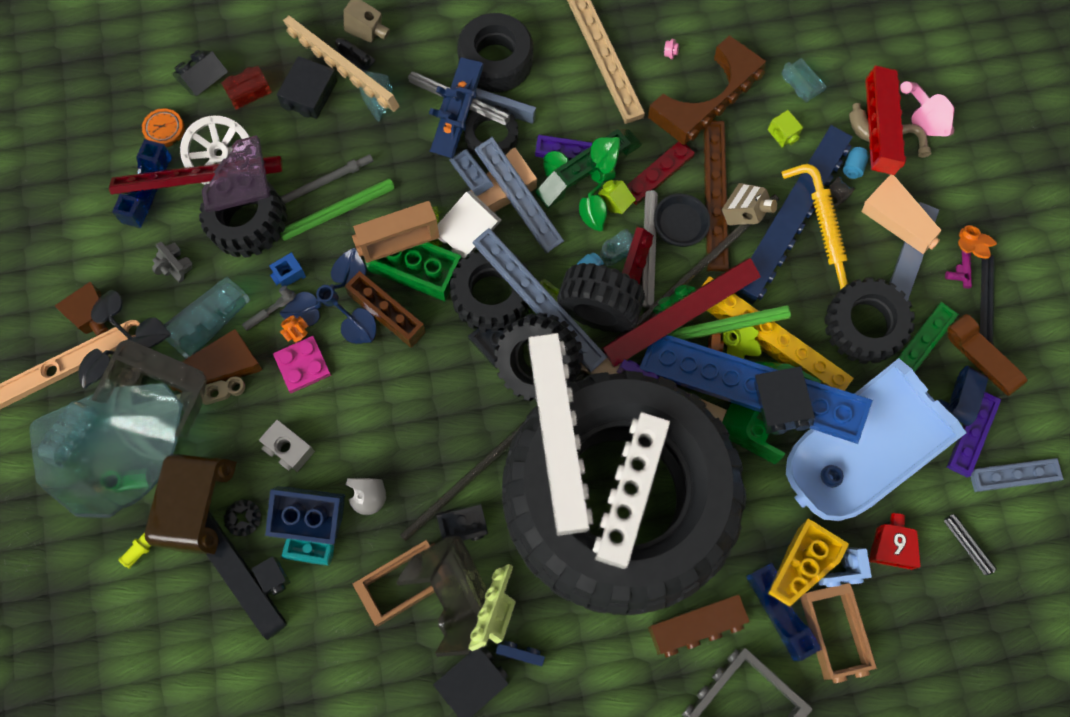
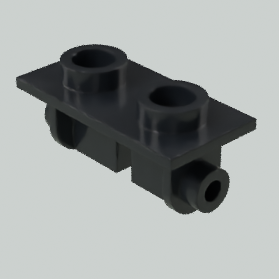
M337 38L335 41V45H337L335 51L364 73L375 63L376 60L346 39Z

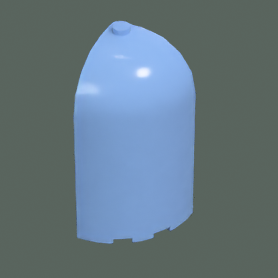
M898 358L854 393L873 400L859 443L856 444L810 429L794 444L787 458L786 476L791 487L797 493L794 498L802 508L807 506L814 514L824 520L841 521L855 517L871 508L966 434V431L959 421L938 400L935 401L927 393L928 389L914 371ZM828 465L839 467L844 475L842 483L835 488L826 486L821 480V471Z

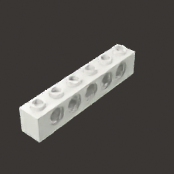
M642 412L638 419H633L629 433H633L631 442L626 441L622 456L626 457L624 466L619 465L615 479L619 480L617 490L612 488L608 503L612 504L610 513H604L600 527L605 529L602 538L597 537L593 552L597 553L595 560L622 569L627 567L670 421ZM641 437L649 439L651 446H641L638 439ZM634 460L641 461L644 469L636 471L633 469L631 462ZM633 484L637 489V493L634 495L627 494L624 490V485ZM620 507L628 509L630 517L628 519H621L617 515V509ZM610 532H619L623 538L622 542L619 544L611 542L609 538Z

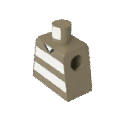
M739 183L723 206L722 212L728 225L758 224L766 212L774 213L777 210L776 200H770L766 188Z

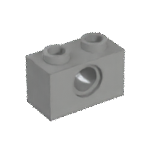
M278 420L259 439L264 445L261 449L271 457L274 454L281 459L278 463L288 471L293 468L298 472L315 452L311 446ZM286 443H290V449L287 452H281V447Z

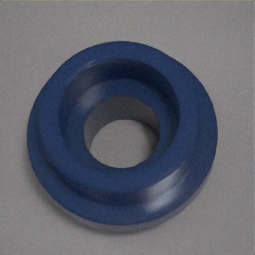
M828 465L822 469L821 480L826 486L835 488L842 483L844 475L839 467Z

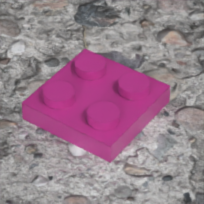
M314 336L273 353L290 393H294L331 376Z

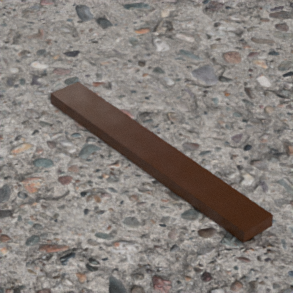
M712 121L709 127L703 128L705 207L710 215V228L706 235L707 271L726 272L729 270L728 224L722 212V208L727 202L725 121Z

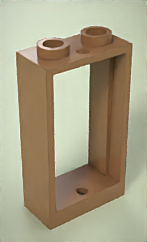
M430 201L355 225L353 228L356 234L352 235L359 257L364 256L366 263L440 238L437 219Z
M425 540L353 583L375 626L379 627L451 583L448 577L452 574L446 563L441 565L437 559L440 553L434 543L429 545L428 541ZM427 551L442 580L382 615L367 586Z
M847 583L808 592L800 597L824 680L832 679L833 683L847 681L846 676L855 674L856 678L870 675L869 670L877 669L851 584ZM841 596L861 664L832 671L812 602Z

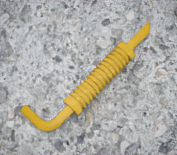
M802 164L782 171L784 179L802 173H808L813 178L816 192L812 193L811 196L814 201V208L817 209L815 212L818 213L816 216L819 217L817 220L820 221L818 224L821 225L819 228L822 229L820 232L823 233L821 234L824 237L822 240L825 241L823 244L826 245L825 249H827L829 265H835L840 289L848 284L843 262L848 259L847 255L844 254L846 251L843 250L845 247L842 246L844 243L841 242L843 239L840 238L842 235L839 234L841 231L838 230L840 227L837 226L839 223L836 221L835 209H832L834 205H831L833 201H830L832 200V197H829L831 196L830 189L824 190L821 174L813 165Z

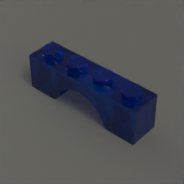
M144 139L136 157L138 163L137 174L165 171L172 156L164 144ZM158 188L120 194L112 213L121 223L141 228Z
M770 563L747 575L746 578L793 661H802L822 649L811 629L800 620L792 606H787L769 594V590L777 575L774 565Z

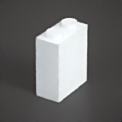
M468 191L438 223L440 237L438 239L443 243L447 242L452 247V252L461 255L465 259L468 257L467 254L476 249L472 242L488 228L493 230L501 222V219L472 191Z

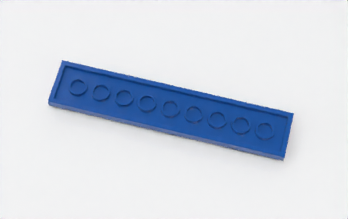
M669 335L648 346L640 365V369L645 372H653L658 377L669 379L677 383V385L761 412L754 385L755 375L778 371L774 368ZM805 379L815 416L813 426H810V429L858 444L873 400Z

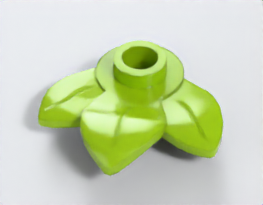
M751 326L723 332V341L727 345V354L744 359L745 355L760 356L762 353L761 345L755 339L759 331ZM732 333H735L737 339L732 337Z

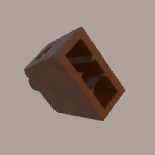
M91 282L55 305L67 319L85 334L93 331L98 336L109 330L104 323L98 324L91 318V310L96 301L102 296L99 289Z

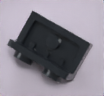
M481 502L436 513L444 546H457L462 541L468 539L472 541L480 540L484 535L488 534Z

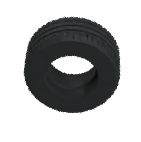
M488 13L474 18L462 29L457 42L458 62L462 57L484 63L477 85L478 89L487 92H504L519 86L526 80L533 64V40L529 30L522 22L510 15ZM491 45H501L513 52L508 58L501 61H490L478 54L483 48Z

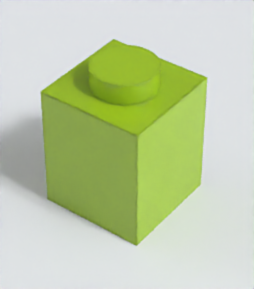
M619 180L606 182L603 185V189L598 193L605 200L606 206L611 213L623 214L636 200L625 183Z

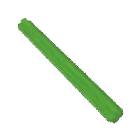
M386 179L286 226L284 232H281L280 235L286 241L394 190V184L391 179Z
M786 305L679 328L676 332H671L667 335L682 340H689L791 318V311L789 306Z

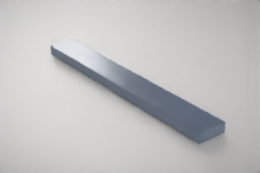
M490 228L472 242L536 314L546 313L547 317L555 315L559 317L558 321L560 323L566 321L569 324L567 328L570 331L574 330L577 334L575 337L576 341H581L582 348L579 350V353H583V361L581 363L590 373L607 358L601 349Z

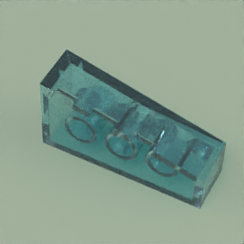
M225 277L164 324L172 334L165 340L187 359L197 353L250 299L239 286L228 277Z

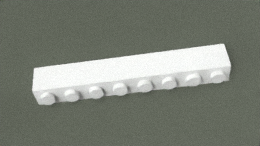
M558 334L529 337V351L557 536L587 532L589 524H593L591 509H586L585 499H588L587 484H582L581 474H584L583 460L578 459L577 450L581 449L579 435H574L573 426H576L577 422L575 411H570L569 402H573L571 387H566L565 379L569 378L567 364L562 362V356L565 355L564 342L559 341Z

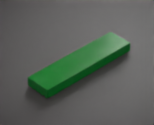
M940 302L896 360L898 358L901 359L915 373L959 314L943 302Z

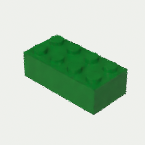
M426 242L368 262L366 266L368 271L446 301L451 291L450 281L453 278L452 273L456 267L459 268L458 263L462 257L459 254Z

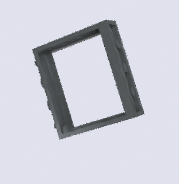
M740 648L739 650L735 649L727 657L728 664L724 669L719 667L712 676L714 681L709 687L705 685L698 692L697 697L699 699L694 705L690 703L681 715L683 717H698L744 660L795 705L787 717H807L812 708L746 648Z

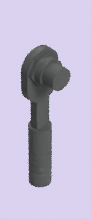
M287 286L281 287L279 289L281 297L276 303L266 310L263 309L244 322L242 326L246 331L250 330L267 318L268 314L291 302L296 297V293L288 289Z

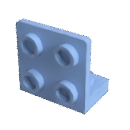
M847 548L841 560L842 566L846 571L826 574L818 582L819 585H826V587L840 586V581L842 583L849 582V584L864 583L863 578H871L867 549Z

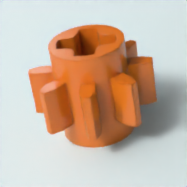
M292 315L281 323L283 329L280 333L287 341L292 339L294 342H298L307 335L305 328L308 327V324L301 316L296 318Z

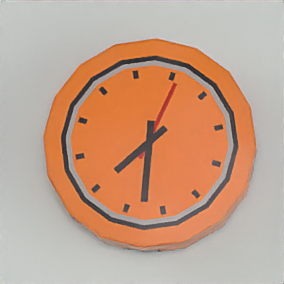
M164 108L157 109L145 117L142 123V132L150 144L163 148L174 145V142L179 141L185 132V127L178 113Z

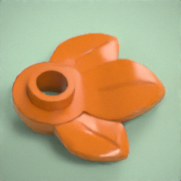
M972 225L965 226L959 232L960 239L958 245L964 252H973L979 258H990L989 247L997 244L989 235L981 234V231Z

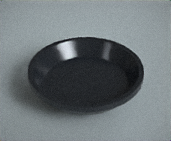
M673 194L664 198L656 207L654 226L660 237L669 244L689 247L699 243L707 235L710 228V215L705 205L697 198L687 194Z

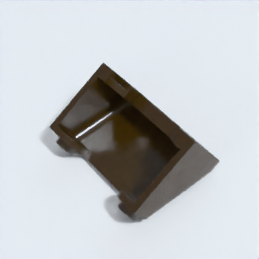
M183 454L168 455L161 467L145 529L146 542L151 546L178 552L215 555L218 536L213 529L206 528L205 524L216 481H230L234 475L237 462L228 459Z

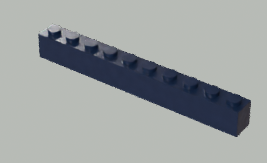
M832 125L808 164L815 166L819 170L823 186L828 187L834 177L830 175L833 170L837 172L843 162L840 160V157L842 155L846 156L852 147L849 142L853 137ZM801 174L751 257L761 277L734 293L752 305L756 299L761 300L767 291L764 288L766 282L771 284L777 274L774 271L776 265L781 267L787 257L784 255L785 250H791L796 242V239L793 238L795 233L800 235L806 225L802 221L805 217L809 219L815 209L812 206L814 201L811 194L816 192L810 174Z

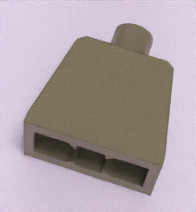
M362 0L349 1L344 9V31L368 42H373L376 36L384 40L388 37L390 29L381 24L382 14Z

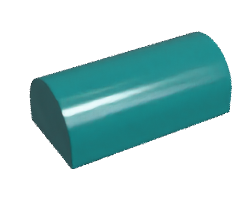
M286 539L282 558L329 566L333 558L334 545Z

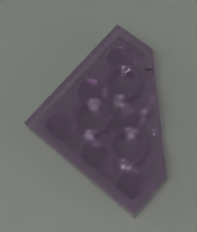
M257 135L236 140L231 147L233 149L226 159L222 160L215 170L213 179L203 187L202 196L206 212L219 211L270 197L261 143Z

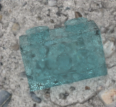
M802 58L793 64L790 62L785 64L781 73L783 79L794 88L796 94L805 102H808L825 90L826 85Z

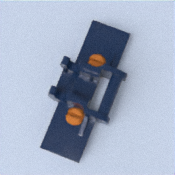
M461 57L451 88L437 87L436 92L443 97L440 110L430 108L429 111L430 115L440 118L430 152L453 159L462 130L466 129L465 121L473 98L476 99L477 96L475 91L484 67L483 62Z

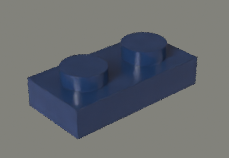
M504 641L503 645L498 644L496 651L498 655L543 666L545 657L540 656V650L527 647L526 651L517 649L518 644Z

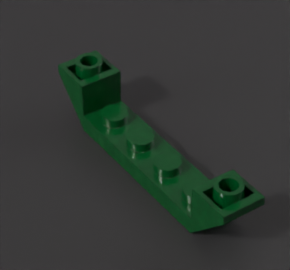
M616 129L606 136L610 138L620 137L619 154L623 152L626 156L642 146V143L630 129ZM591 147L554 170L536 190L535 194L547 208L562 200L568 188L597 170V163L591 159Z

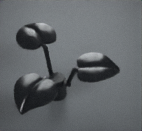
M114 290L107 291L94 304L91 310V318L98 324H102L109 319L128 338L123 346L125 353L110 350L102 352L99 349L89 352L83 358L79 367V381L82 387L86 389L89 385L100 380L109 371L111 358L108 355L122 356L130 359L132 356L138 361L146 360L151 354V348L172 335L171 332L167 330L160 320L151 317L139 324L136 329V335L132 337L113 318L114 315L122 310L123 300L121 295Z

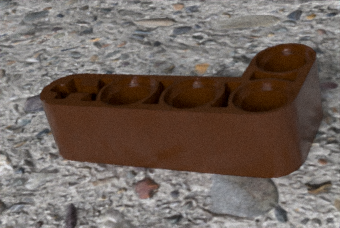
M964 314L947 328L948 338L951 343L1007 396H1010L1028 382L1026 376L979 333V325L970 315Z

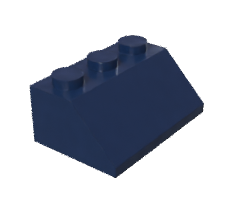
M283 486L271 489L265 536L334 545L343 518L345 494Z

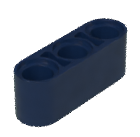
M965 366L960 371L947 409L965 426H970L977 418L988 381L986 375L970 366Z

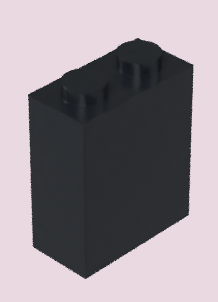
M298 56L277 93L280 105L288 111L293 110L299 112L304 117L317 119L338 81L335 70Z
M801 366L755 375L754 385L766 434L780 435L786 433L787 430L796 429L797 431H802L813 426L815 416Z
M486 647L482 650L478 648L471 651L433 684L458 717H472L508 685L506 679L509 676L501 666L496 669L492 664L491 660L494 657Z

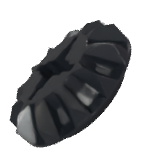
M246 499L234 501L232 505L227 507V511L223 516L224 526L230 533L236 536L250 535L258 528L261 522L259 507L254 502ZM246 512L245 517L249 523L243 521L237 523L239 518L235 513L243 514Z

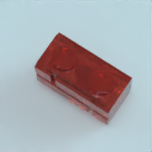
M259 66L248 67L243 73L229 76L225 81L221 82L235 110L272 93Z

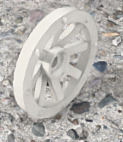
M208 116L197 120L186 130L181 141L180 153L185 168L194 167L191 162L192 159L210 158L205 165L235 162L230 157V154L245 151L244 160L254 158L253 144L248 133L237 122L223 116ZM215 124L230 127L222 142L219 140ZM209 125L213 142L209 143L196 133ZM235 132H237L244 144L228 148L227 146ZM192 139L206 147L207 151L189 153ZM217 150H222L221 156L216 155ZM219 180L202 182V184H205L207 186H212L213 184L217 185L218 183H220Z

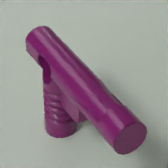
M961 249L962 265L956 266V272L946 271L945 279L963 281V288L969 289L972 288L971 253H966Z

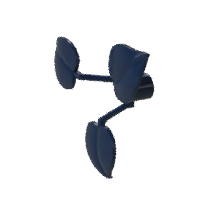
M352 248L345 252L332 267V280L341 284L320 286L316 292L317 299L308 292L296 294V297L285 306L280 315L284 319L292 315L296 318L301 316L308 324V327L319 321L320 313L318 308L321 307L322 303L326 306L335 305L348 317L341 324V334L348 342L363 344L374 341L377 327L372 314L366 309L357 308L351 315L338 303L339 296L335 289L345 287L359 271L366 276L365 264L361 257H359L357 250Z

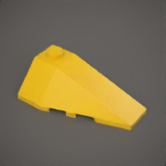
M807 519L798 528L769 590V594L790 607L841 562L849 543L812 520Z

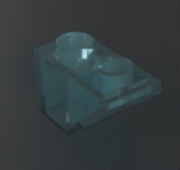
M369 71L364 72L392 93V85L387 75ZM360 86L363 101L374 118L380 121L382 113L385 114L386 109L377 102L375 97L370 98Z

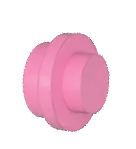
M671 39V41H666L665 57L674 59L675 55L679 53V43H676L675 39Z

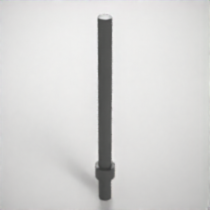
M370 154L356 161L353 159L347 162L346 166L281 196L282 201L286 204L348 173L353 174L360 171L359 168L373 162Z

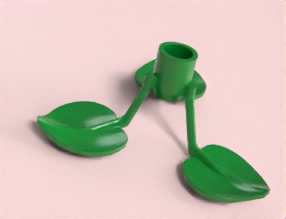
M601 137L596 139L591 146V159L597 163V170L591 173L593 181L599 184L588 193V198L585 197L580 200L579 213L584 223L596 231H604L607 206L601 196L593 194L603 187L605 182L613 180L615 177L614 168L619 155L620 137ZM552 151L545 155L543 166L547 178L554 170L569 161L564 153Z

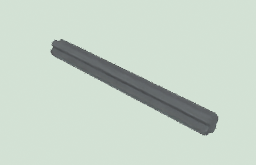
M412 71L408 76L410 83L439 96L441 95L436 92L438 86L450 89V87L415 71ZM473 98L469 110L500 124H508L510 114Z

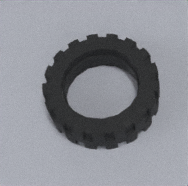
M495 105V108L510 114L506 108L501 109V106ZM472 111L469 114V119L467 118L465 121V142L468 149L472 150L473 154L478 157L475 148L482 144V142L475 137V129L481 123L492 119ZM513 114L510 115L508 124L504 125L508 130L507 137L498 143L505 155L517 144L518 124L517 121L515 122Z

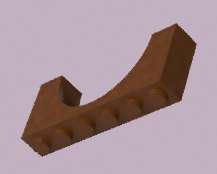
M730 35L716 47L714 60L723 68L728 78V86L719 96L706 102L686 103L672 99L663 93L650 105L648 118L683 145L690 140L693 141L703 128L709 127L716 116H721L729 104H734L740 94L746 93L756 80L759 81L765 74L766 61Z

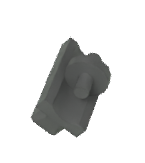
M162 242L157 243L158 252L153 259L155 263L152 267L153 272L157 275L164 274L165 276L171 273L178 283L184 281V274L192 270V262L188 257L180 260L176 259V257L181 255V251L175 242L166 246Z

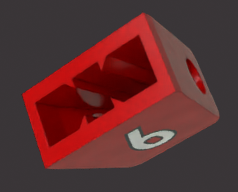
M892 513L890 525L883 524L878 526L869 562L909 570L920 568L918 534L915 529L904 527L905 515Z

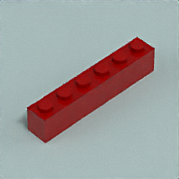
M875 65L866 78L871 170L895 175L906 162L901 120L902 110L900 108V81L898 80L897 70Z

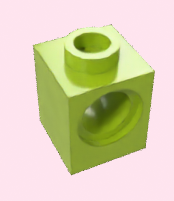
M787 110L772 119L768 131L783 148L787 144L792 145L799 140L803 127Z

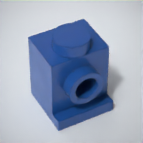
M292 253L269 265L273 272L270 276L276 286L278 284H281L282 287L289 286L300 278L304 279L306 277Z

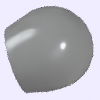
M347 478L346 485L354 489L353 498L348 500L350 506L356 512L363 515H371L383 507L386 501V490L382 479Z

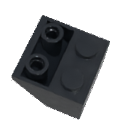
M197 50L190 55L191 60L187 63L183 61L175 66V72L172 75L191 95L197 96L228 71L213 51Z

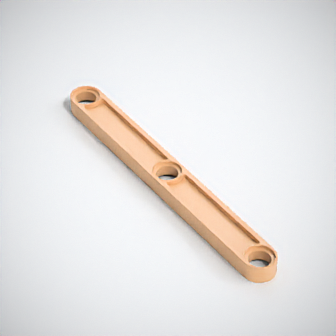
M129 320L121 324V326L128 332L132 326H139L140 322ZM114 327L0 383V409L79 371L83 358L94 349H99L102 352L105 350L119 351L123 349L124 343L128 338ZM56 366L57 372L53 376H47L48 368Z

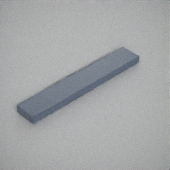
M491 137L475 148L476 153L545 253L561 244L564 240L494 138Z
M919 202V205L935 222L939 209ZM904 241L890 283L897 286L895 288L897 291L900 292L902 290L906 294L905 300L908 301L924 254Z

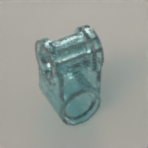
M629 229L622 230L616 236L604 242L599 255L604 265H614L628 256L634 237Z

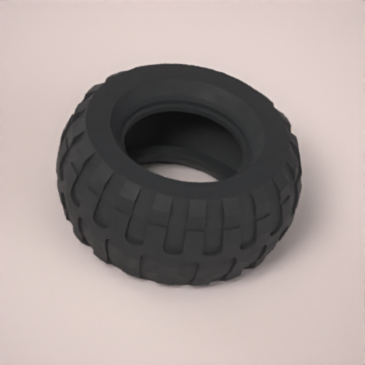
M622 371L620 374H609L608 372L595 373L586 376L581 381L566 384V387H571L573 402H569L570 411H575L577 425L573 426L574 435H579L581 449L577 450L578 457L587 449L603 442L617 440L631 442L633 433H629L633 419H638L641 412L670 421L659 458L668 468L676 489L674 517L663 535L650 542L633 545L630 559L625 569L595 560L597 553L593 552L597 537L589 531L557 536L538 404L531 410L519 431L516 432L509 448L502 476V501L505 520L513 544L516 546L526 566L551 591L561 598L599 613L637 615L654 612L670 607L697 592L721 570L733 546H735L742 528V514L746 505V489L743 486L741 459L736 448L733 449L729 440L730 435L721 420L712 415L706 408V403L693 393L690 395L676 387L677 383L663 377L656 379L644 376L643 372ZM645 437L638 439L641 446H651L649 439Z

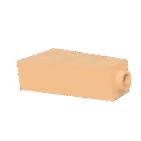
M511 149L505 156L531 192L537 188V178L517 149ZM488 172L486 175L494 186L477 197L493 212H496L511 202L492 174Z
M890 175L865 201L862 209L864 214L922 254L928 249L933 250L939 243L940 239H938L941 229L894 175Z

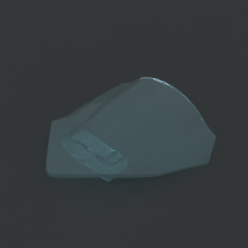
M165 383L115 387L99 391L79 401H73L68 406L34 420L29 427L36 482L76 517L111 518L121 509L129 507L142 499L158 482L164 459L168 455L173 454L175 450L183 404Z

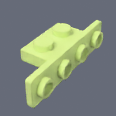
M511 564L496 569L492 575L493 581L485 594L484 606L478 613L477 625L470 635L471 641L468 648L472 651L486 645L488 638L495 643L502 642L516 603L515 600L504 593L513 569Z

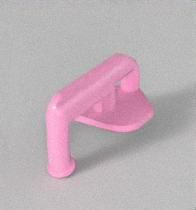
M906 81L901 84V92L905 94L911 92L922 105L912 115V124L920 126L925 134L929 136H951L954 133L953 118L955 108L946 96L937 94L929 98L918 83Z

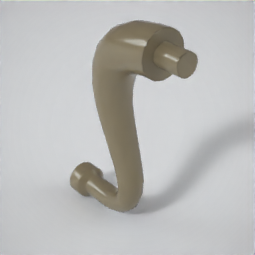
M855 103L852 105L853 111L849 113L851 127L857 136L869 142V126L866 111L861 110L860 103ZM904 124L903 134L914 133L918 137L920 147L918 149V156H930L931 148L928 147L927 136L924 130L915 124Z

